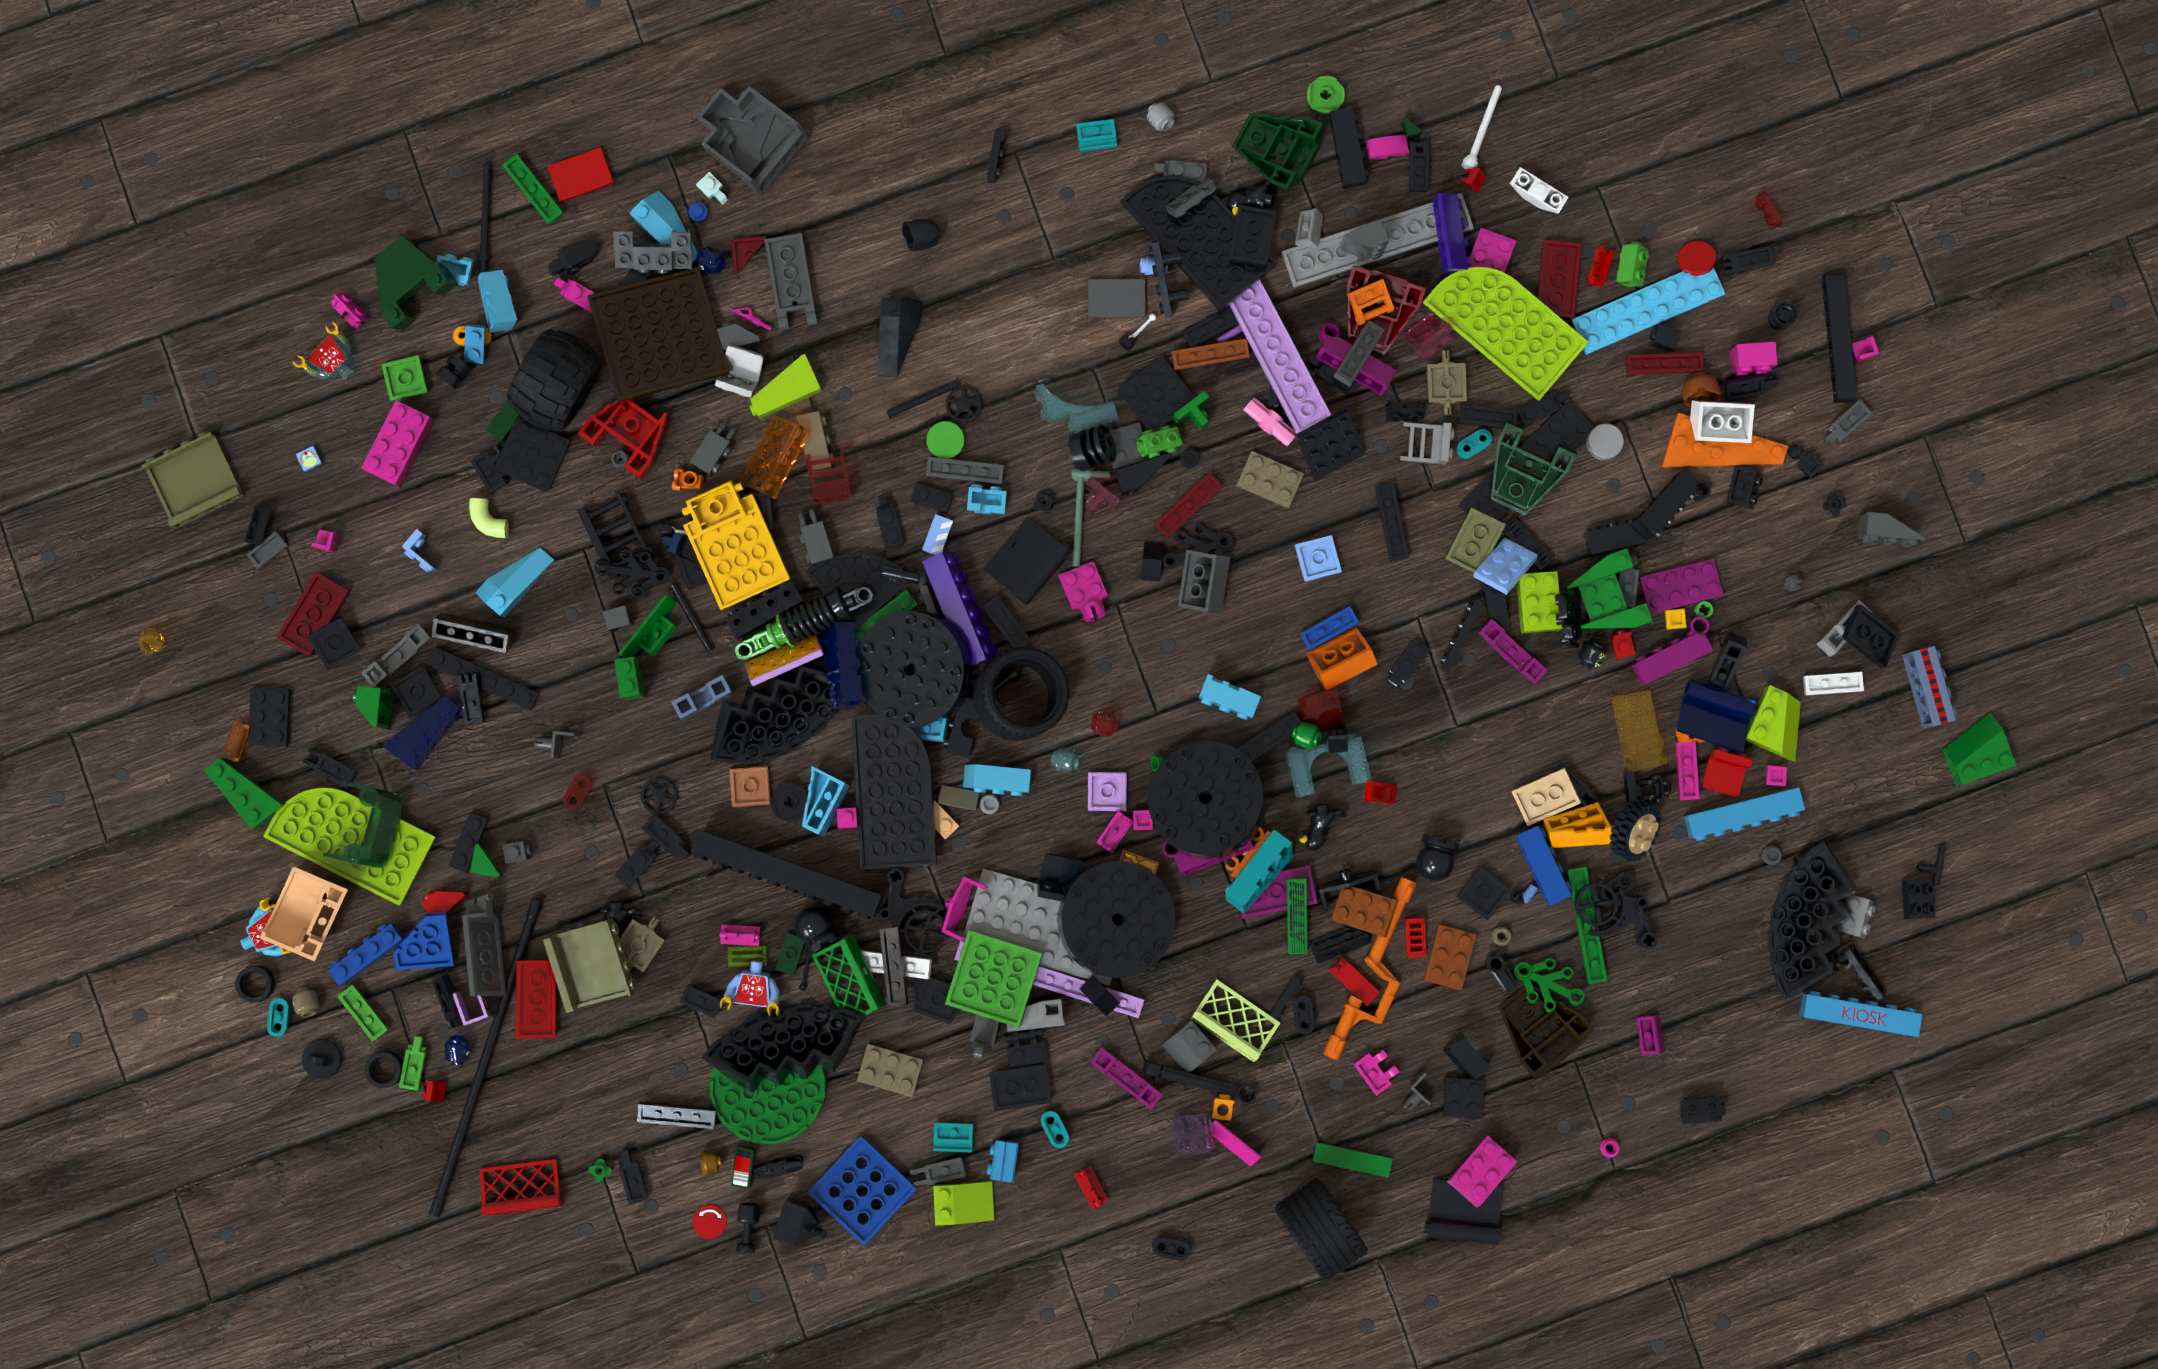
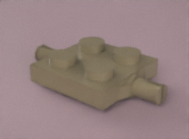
M1449 350L1442 351V362L1427 364L1428 403L1444 404V416L1452 415L1451 404L1467 401L1466 363L1450 362Z
M654 916L648 925H643L632 919L620 937V941L624 943V954L626 959L629 960L630 966L637 968L643 973L666 941L654 931V928L660 921Z

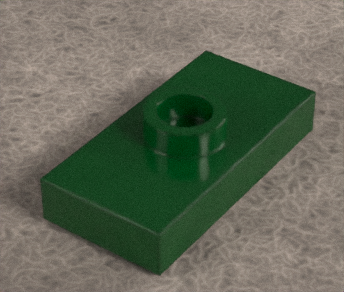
M787 933L775 970L795 975L805 944L798 936Z

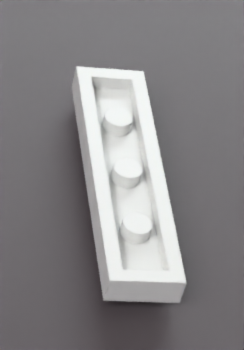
M861 950L871 972L884 973L882 953ZM903 955L905 976L930 979L932 959Z

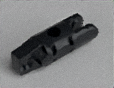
M800 1154L785 1156L755 1165L756 1179L772 1178L803 1169V1156Z

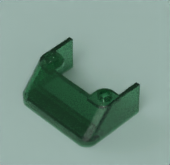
M343 780V785L361 789L359 794L360 802L364 806L372 808L362 845L350 844L346 847L344 855L324 852L323 856L349 863L383 868L387 866L390 860L404 807V798L395 792Z

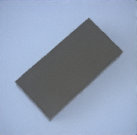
M275 531L262 541L260 546L257 545L246 555L255 567L260 570L288 548L289 545L279 532Z

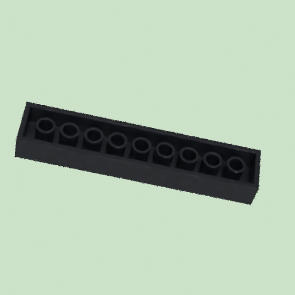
M698 830L690 851L695 853V858L708 861V858L712 859V864L726 867V865L732 866L730 870L744 874V871L750 873L749 877L757 880H762V878L768 879L767 883L776 887H780L781 884L785 885V890L793 893L804 892V897L816 900L817 897L823 899L821 903L829 906L838 904L841 906V910L852 913L853 910L859 912L858 916L866 919L876 917L884 896L703 830Z

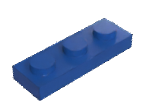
M1349 606L1299 635L1308 651L1355 626L1359 621Z

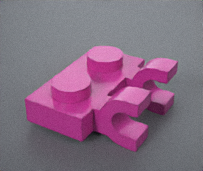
M1383 1049L1373 1057L1368 1052L1353 1063L1376 1096L1392 1084L1389 1079L1399 1073L1395 1065H1392L1384 1073L1380 1069L1378 1063L1388 1057Z

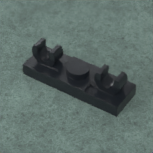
M1515 516L1505 525L1502 533L1509 540L1538 555L1533 565L1539 571L1554 558Z
M1851 944L1840 955L1839 961L1844 958L1848 959L1849 963L1845 965V969L1850 968L1852 965L1854 966L1856 976L1865 983L1861 991L1869 990L1872 995L1868 996V1001L1873 1000L1874 997L1877 1000L1882 999L1887 990L1855 945Z

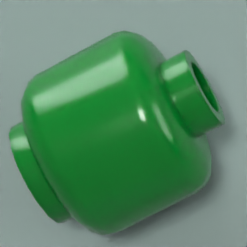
M1302 722L1298 727H1294L1292 737L1297 746L1311 750L1315 746H1319L1322 732H1320L1318 726Z

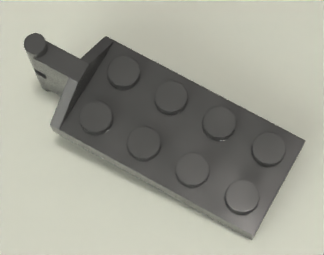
M491 892L466 899L463 902L467 909V915H463L462 920L470 997L506 995L498 914L493 913L492 900L494 895Z

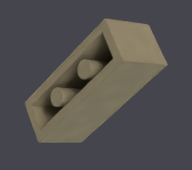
M819 411L797 416L809 473L814 474L833 469L832 464L835 463L833 452L829 453L828 445H831L829 434L824 432V427H827L825 416H821Z

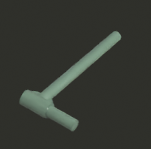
M1072 468V478L1074 481H1077L1073 567H1080L1085 482L1091 478L1110 479V471L1089 470L1082 472L1078 468Z

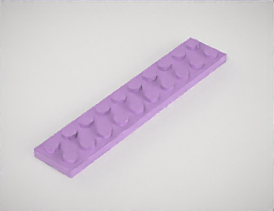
M1260 280L1257 281L1229 306L1297 434L1331 416V413Z

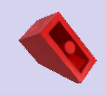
M431 891L423 898L425 901L421 905L428 913L447 911L448 915L469 894L467 892Z

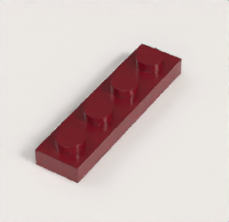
M1703 352L1626 355V375L1704 372Z
M1208 473L1154 526L1168 539L1223 486Z

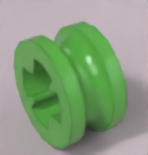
M1702 601L1695 606L1694 613L1697 617L1708 618L1713 613V607L1709 602ZM1701 605L1704 608H1708L1707 615L1699 612V609L1702 608Z

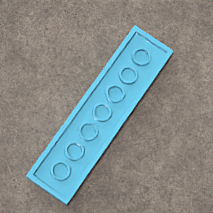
M1714 267L1709 273L1701 276H1692L1690 273L1682 271L1576 317L1570 322L1574 330L1589 342L1583 349L1585 355H1588L1724 296L1726 293Z

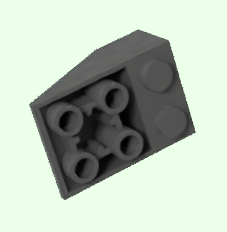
M1867 512L1858 517L1857 539L1863 540L1862 543L1874 544V542L1879 541L1882 542V545L1887 546L1900 543L1901 547H1913V545H1918L1919 542L1925 540V537L1889 514Z

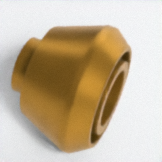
M710 1150L701 1152L700 1160L703 1174L710 1176L718 1172L719 1167H722L721 1155Z

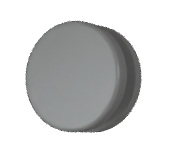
M1612 424L1596 426L1587 436L1586 440L1589 453L1598 460L1614 458L1620 453L1624 444L1621 431Z

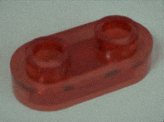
M1765 192L1757 195L1755 205L1759 211L1763 212L1766 224L1774 229L1783 224L1782 218L1769 196Z
M579 774L573 779L563 797V804L567 809L577 810L582 806L593 787L591 777ZM583 780H585L587 783L584 788L580 786V783ZM572 797L577 799L575 804H572L570 801Z

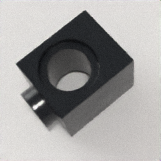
M1659 324L1650 333L1649 340H1652L1650 346L1673 352L1677 347L1681 331Z

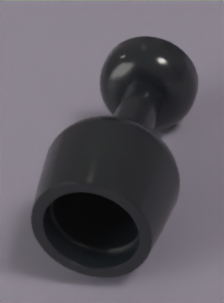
M739 1204L737 1221L744 1224L743 1240L736 1246V1251L755 1252V1245L750 1243L751 1226L757 1224L760 1220L759 1204Z

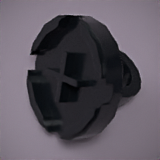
M318 1040L305 1048L302 1054V1065L308 1075L324 1079L338 1071L342 1056L334 1043L328 1040Z

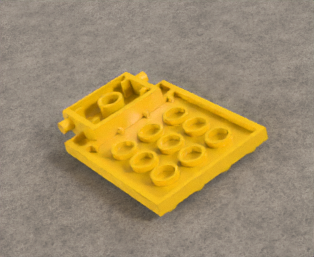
M732 480L686 500L687 507L681 509L684 516L691 513L693 521L683 526L720 610H724L791 579L754 494L752 493L741 498L738 492L744 488L741 482L734 484Z

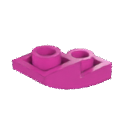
M1406 135L1386 136L1366 141L1369 159H1387L1389 156H1406L1409 153Z

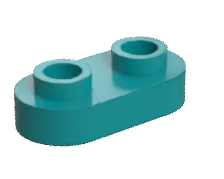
M1480 429L1458 443L1456 447L1457 455L1462 459H1469L1486 449L1492 442L1491 433L1485 429ZM1481 435L1485 436V442L1480 441L1479 437ZM1465 445L1469 446V452H1465L1463 450V447Z
M276 998L269 1005L267 1031L271 1036L280 1037L288 1031L290 1003L288 1000ZM279 1004H282L284 1007L282 1011L278 1009ZM278 1023L281 1024V1030L276 1029Z
M1046 1111L1041 1117V1125L1054 1147L1062 1148L1068 1144L1069 1134L1059 1115L1055 1111ZM1048 1117L1054 1118V1122L1052 1124H1049L1047 1122ZM1057 1134L1063 1135L1062 1141L1056 1140Z

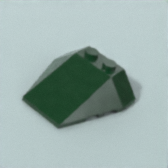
M1250 113L1232 147L1271 184L1289 191L1302 182L1318 153L1324 124L1303 116L1295 118L1286 115L1278 117L1270 114Z

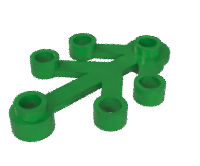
M1548 958L1544 962L1530 965L1527 962L1518 963L1514 968V975L1518 980L1523 981L1527 992L1526 999L1530 1004L1538 1001V993L1534 991L1531 980L1539 985L1545 1002L1544 1009L1546 1012L1551 1013L1556 1009V1003L1552 1000L1549 989L1568 998L1569 1002L1574 1006H1579L1584 1002L1585 995L1582 990H1569L1553 982L1562 978L1570 980L1573 977L1572 968L1565 967L1561 971L1541 976L1535 972L1544 969L1553 971L1556 966L1554 959ZM1552 962L1553 967H1548L1546 963ZM1521 970H1526V971H1527V974H1526V975H1522V974L1520 973V971H1521ZM1569 971L1571 975L1566 976L1564 975V972ZM1535 995L1536 999L1531 1000L1529 996ZM1578 996L1580 1000L1574 1001L1573 997ZM1551 1003L1554 1007L1549 1009L1546 1005Z

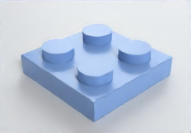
M1332 535L1294 545L1304 582L1342 572Z

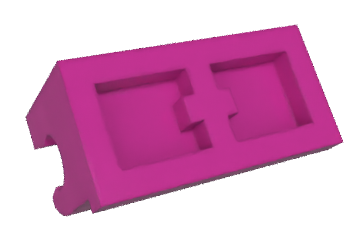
M1117 811L1096 843L1110 853H1113L1133 824V821Z

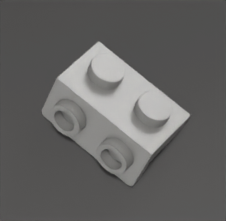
M1853 895L1845 901V906L1853 918L1840 925L1838 931L1865 939L1866 935L1870 932L1871 925L1869 922L1871 916L1873 917L1876 907L1874 901Z

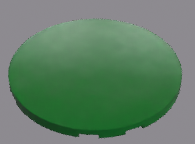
M820 1065L816 1066L808 1079L791 1071L781 1086L764 1078L754 1093L737 1085L714 1067L710 1079L712 1105L716 1108V1114L724 1126L736 1136L759 1144L782 1143L804 1132L817 1118L824 1103L826 1093L824 1068Z

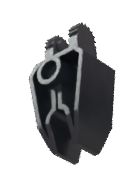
M582 240L569 247L561 248L557 253L558 258L548 265L549 274L557 276L564 272L567 275L578 273L581 268L594 260L598 254V248L593 240Z

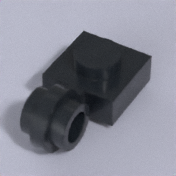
M1794 444V446L1788 448L1787 454L1793 460L1800 459L1796 467L1809 478H1812L1824 465L1811 451L1807 452L1804 456L1802 454L1804 452L1803 449L1798 445Z

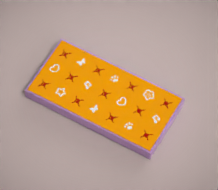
M815 634L814 637L802 640L801 643L796 644L794 647L786 644L779 649L746 662L745 666L752 686H755L823 656V652Z

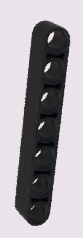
M1843 272L1823 274L1822 288L1833 400L1835 403L1855 402L1856 384L1845 275Z

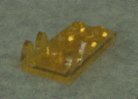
M1647 690L1611 697L1626 772L1666 765L1667 757L1662 750L1664 741L1662 736L1659 735L1651 691Z

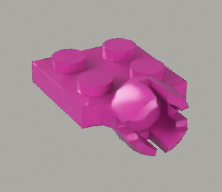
M1094 561L1058 575L1072 611L1080 610L1086 622L1095 621L1092 613L1094 610L1098 619L1105 616L1106 611L1102 601L1108 598V595Z

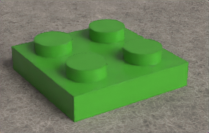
M419 355L381 364L391 402L429 393Z

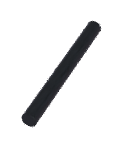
M955 380L886 412L889 418L952 391L959 386Z
M676 583L670 585V589L706 652H710L714 648Z

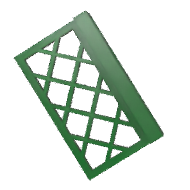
M854 935L812 955L837 1009H846L848 1006L855 1009L854 1013L858 1014L860 1011L862 1013L859 1015L864 1016L887 1005ZM838 946L843 951L842 958L835 955L836 947ZM824 954L829 957L828 965L822 963L820 955ZM833 959L841 962L839 970L832 968ZM845 964L851 967V975L843 972ZM830 971L838 974L836 983L830 980ZM842 976L850 979L848 988L840 985ZM853 982H857L859 984V993L854 990H851ZM838 989L846 992L844 1000L839 998L837 994ZM850 994L858 997L856 1005L848 1002ZM862 999L867 1001L870 1009L866 1010L860 1007Z

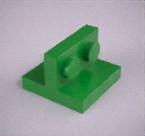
M1205 391L1174 413L1173 421L1177 426L1190 417L1200 432L1207 428L1209 417L1203 409H1200L1207 404L1209 399Z

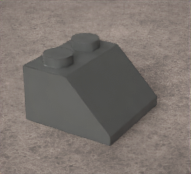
M1192 1020L1188 1021L1162 1044L1179 1066L1188 1073L1217 1051Z

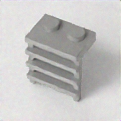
M1403 422V427H1410L1408 457L1400 456L1401 461L1446 465L1448 460L1452 459L1453 448H1450V440L1454 438V429H1451V423H1443L1441 426ZM1415 428H1421L1419 458L1412 457ZM1426 429H1433L1430 459L1424 458Z

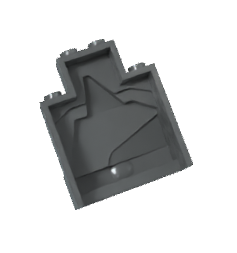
M750 86L740 94L738 100L720 88L718 92L713 94L710 102L700 110L697 116L701 124L711 131L704 137L701 143L703 148L761 196L809 139L797 121Z

